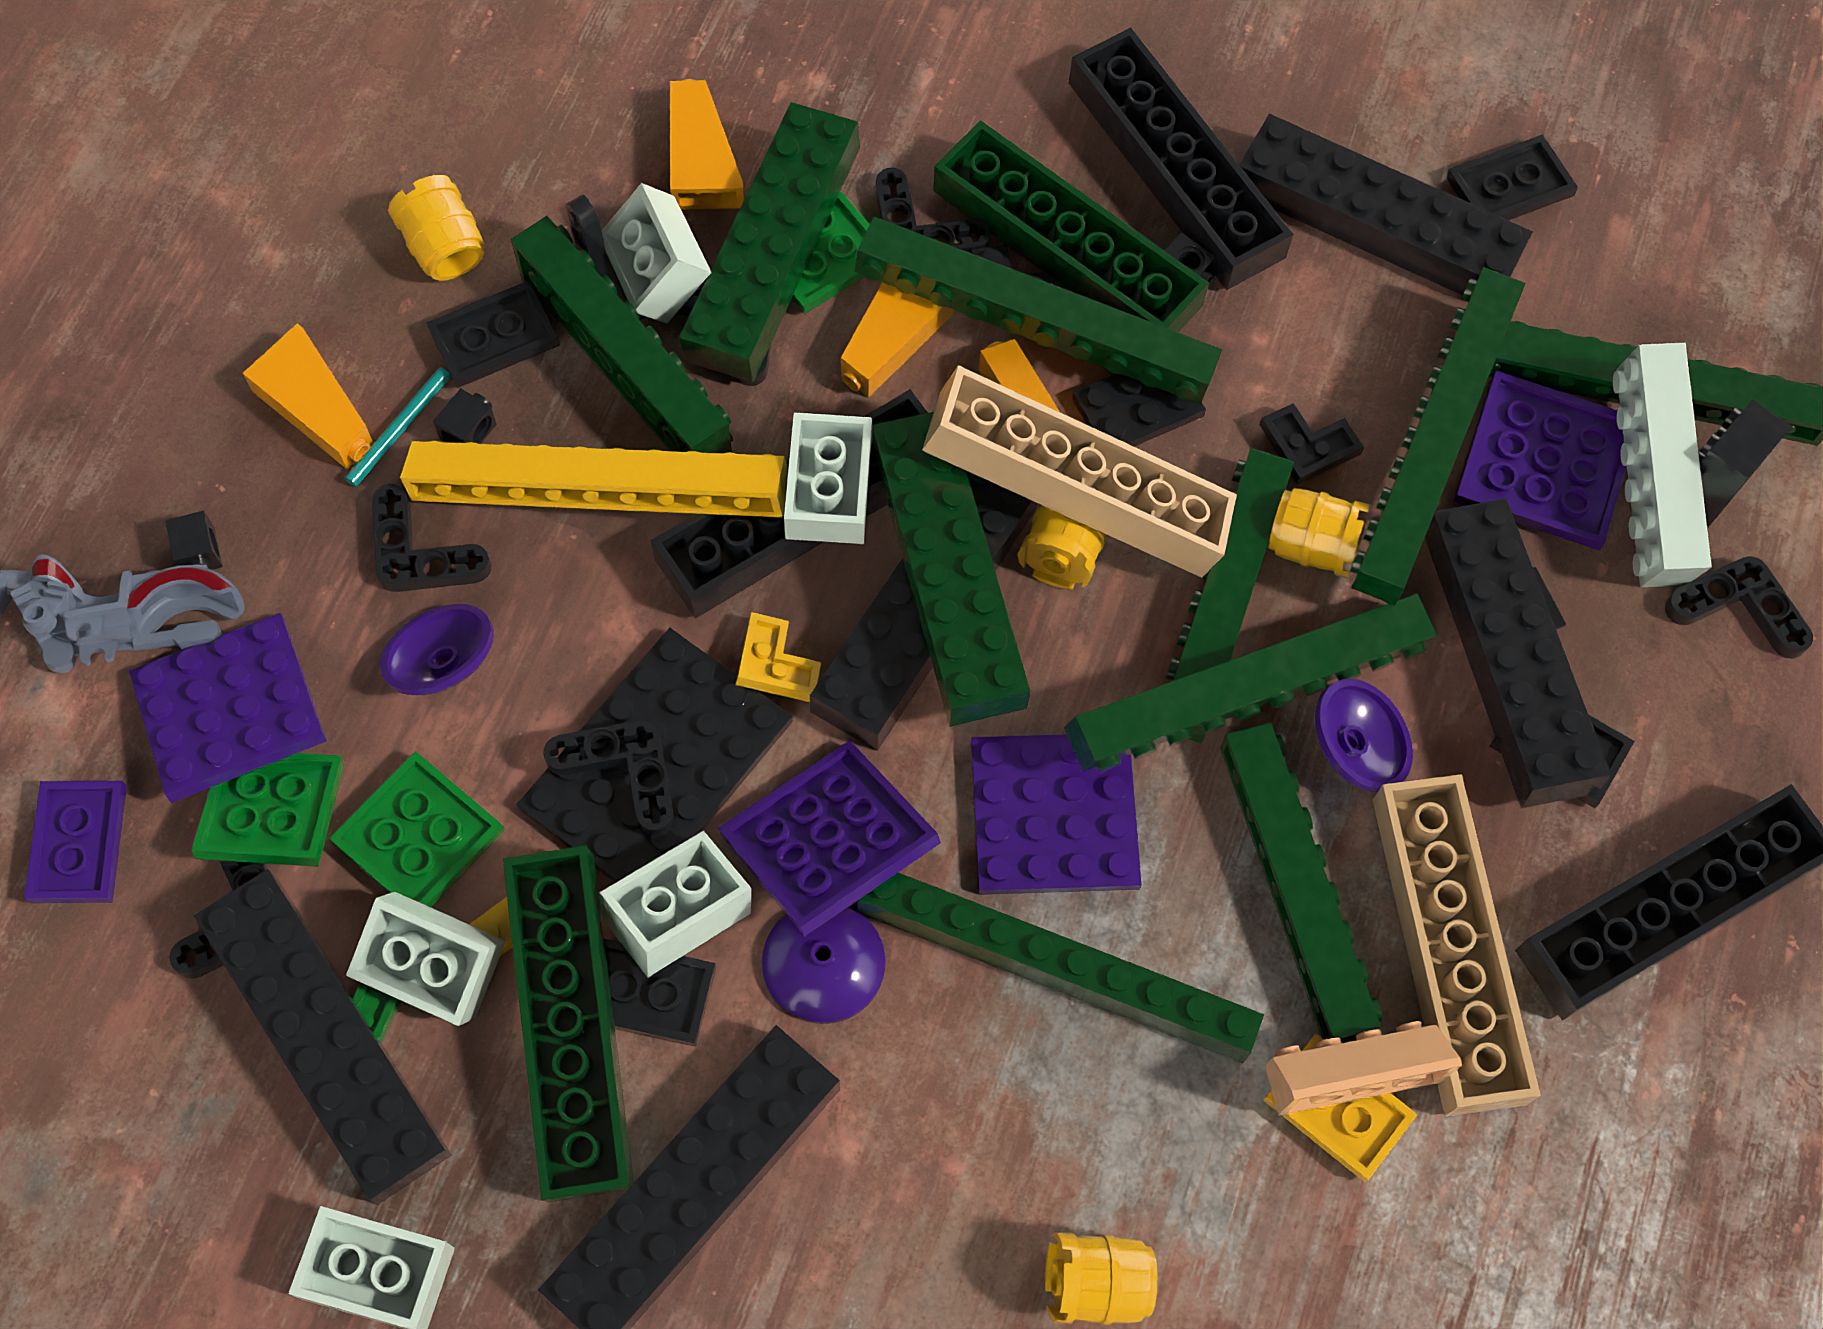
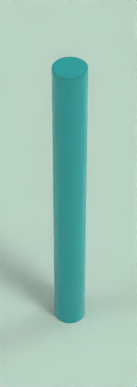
M439 367L370 449L344 477L350 485L357 487L451 378L448 371Z

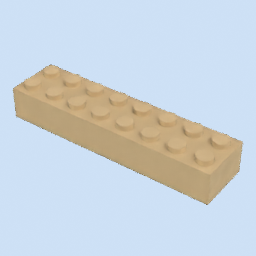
M959 365L940 391L922 451L1199 577H1203L1224 556L1237 494Z
M1462 774L1383 784L1372 801L1424 1027L1437 1025L1459 1055L1462 1063L1460 1068L1441 1083H1437L1444 1115L1447 1117L1528 1105L1541 1095Z

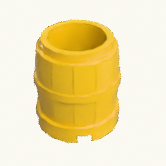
M433 175L413 182L415 189L405 195L403 190L399 191L389 203L388 212L397 229L401 230L411 255L415 257L426 275L438 281L451 280L469 272L479 264L484 255V242L473 215L467 210L461 200L462 196L454 181L452 183L450 178L445 175Z
M1296 488L1292 492L1285 490L1276 513L1268 548L1274 550L1275 555L1300 563V566L1307 568L1311 566L1334 571V575L1349 579L1352 572L1345 569L1347 563L1352 564L1360 549L1367 520L1360 518L1361 512H1370L1371 504L1355 501L1353 504L1329 496V493L1322 491L1317 493Z
M1041 505L1033 517L1030 532L1026 535L1017 554L1019 563L1024 568L1027 562L1034 569L1032 576L1050 586L1062 589H1073L1075 583H1082V587L1087 586L1096 567V558L1106 543L1107 534Z
M1053 1233L1052 1236L1057 1243H1049L1045 1263V1292H1052L1055 1304L1046 1305L1051 1322L1072 1324L1074 1320L1111 1325L1112 1323L1141 1322L1144 1318H1149L1152 1315L1156 1303L1158 1277L1155 1254L1151 1246L1145 1245L1141 1240L1114 1237L1112 1235L1101 1234L1100 1236L1076 1237L1073 1233Z

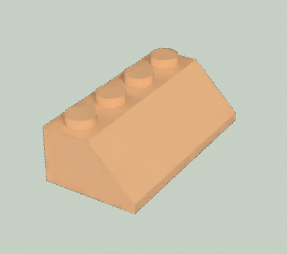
M1416 1021L1396 1027V1033L1382 1035L1379 1029L1356 1035L1357 1041L1341 1043L1340 1038H1330L1317 1042L1315 1044L1316 1049L1302 1052L1299 1046L1282 1048L1275 1051L1276 1057H1272L1265 1068L1278 1116L1441 1083L1460 1068L1462 1063L1459 1055L1437 1025L1422 1027L1421 1022Z

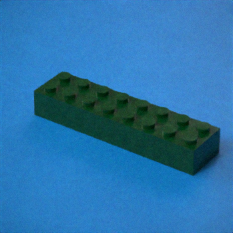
M790 102L716 258L711 273L707 277L680 334L679 340L684 361L754 382L859 152L858 121Z
M980 120L934 166L933 191L971 219L984 221L989 226L993 235L1044 272H1049L1051 277L1073 293L1179 332L1203 306L1209 285L1208 281Z
M545 216L511 238L523 282L530 281L541 303L669 451L732 453L731 442H733V437L729 430L731 420L727 412L719 404L714 406L709 401L704 386L698 379L694 378L691 380L684 372L683 363L674 352L669 354L661 346L662 341L657 332L651 326L645 328L639 321L640 317L635 307L628 300L623 302L617 296L616 287L610 278L606 275L600 276L596 272L591 257L585 250L578 251L575 248L571 235L563 225L556 226L548 216Z
M934 412L872 425V449L949 727L1027 709L1031 691L967 472L960 467L922 451Z
M587 845L503 858L541 1201L551 1203L628 1190L634 1183L594 856Z

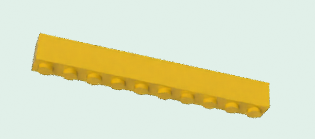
M412 441L400 479L411 501L783 517L788 468L785 456H775L772 454L747 455L731 452L722 454L699 453L696 451L672 452L655 449L646 451L624 450L621 448L596 449L580 446L571 448L550 447L547 445L521 446L512 444H477L473 442Z

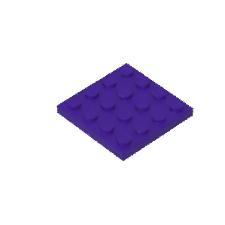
M1495 371L1454 502L1466 506L1507 498L1516 523L1600 551L1605 544L1626 466L1621 461V446L1624 443L1623 429H1619L1617 425V410Z
M281 612L223 634L214 642L189 647L129 671L164 793L171 803L327 741L287 624Z
M1067 734L971 737L979 895L1140 890L1142 883L1131 754L1120 758L1121 764L1110 770L1099 773L1097 767L1083 772Z
M850 740L718 827L725 842L804 937L941 843L938 833Z

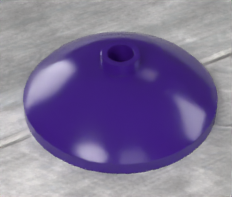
M451 604L429 610L405 624L390 639L381 656V674L393 690L406 695H431L452 688L474 673L485 660L494 638L493 625L485 612L478 607L468 604Z
M1358 679L1339 680L1327 687L1320 695L1316 704L1315 728L1319 745L1331 766L1345 780L1369 792H1378L1383 784L1403 782L1411 769L1413 749L1408 728L1396 706L1379 689Z
M847 907L805 937L789 917L785 915L775 924L766 939L762 954L763 977L772 998L790 1015L815 1024L837 1023L861 1012L876 996L885 973L883 943L872 923L864 915L851 907ZM826 949L831 953V957L826 961H820L815 956L817 951Z

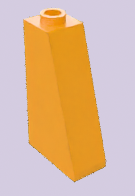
M685 79L682 81H670L671 195L675 196L681 210L741 208L744 202L743 181L706 80Z
M882 282L841 356V376L844 383L853 391L859 390L869 398L956 313V310L937 306L930 300L914 294L903 293L896 287Z
M298 323L243 372L253 393L346 469L355 462H358L374 444L361 417L303 327Z
M1015 339L1004 343L1001 341L994 342L980 351L979 371L983 377L1060 412Z

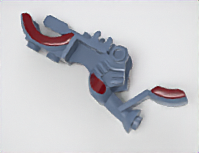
M42 554L34 558L30 571L0 570V617L13 598L23 615L22 622L26 631L35 636L43 650L44 662L49 669L57 673L71 671L75 667L78 656H80L83 665L89 666L91 665L90 657L92 654L105 653L104 659L107 663H110L115 659L116 651H142L178 646L184 650L195 645L214 642L222 635L219 624L214 620L180 624L173 630L156 631L168 619L185 611L205 610L215 613L225 620H235L243 614L245 609L241 594L233 583L222 574L208 569L207 565L175 566L161 571L153 570L138 575H132L131 571H123L119 592L105 597L85 594L79 583L64 566L48 555Z

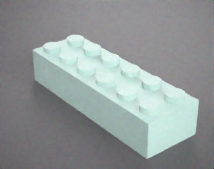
M1686 343L1642 344L1637 346L1613 375V389L1615 393H1619L1620 407L1617 410V425L1619 429H1623L1624 443L1621 446V461L1624 466H1627L1628 480L1625 483V498L1627 502H1631L1632 516L1629 520V535L1631 539H1635L1636 553L1633 557V571L1635 576H1639L1640 587L1684 586L1712 567Z

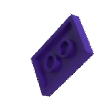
M40 781L24 896L27 902L113 903L127 785L123 781Z

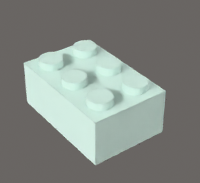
M641 183L602 230L606 253L628 301L635 307L638 314L668 323L711 273L675 196Z
M794 413L784 513L785 539L864 544L872 445L871 417Z
M702 831L601 891V918L646 976L649 977L751 914V887L709 836Z
M393 892L375 899L346 976L460 1026L477 1016L506 941L406 896Z
M320 1206L288 1294L304 1301L398 1328L428 1329L455 1248L446 1241Z

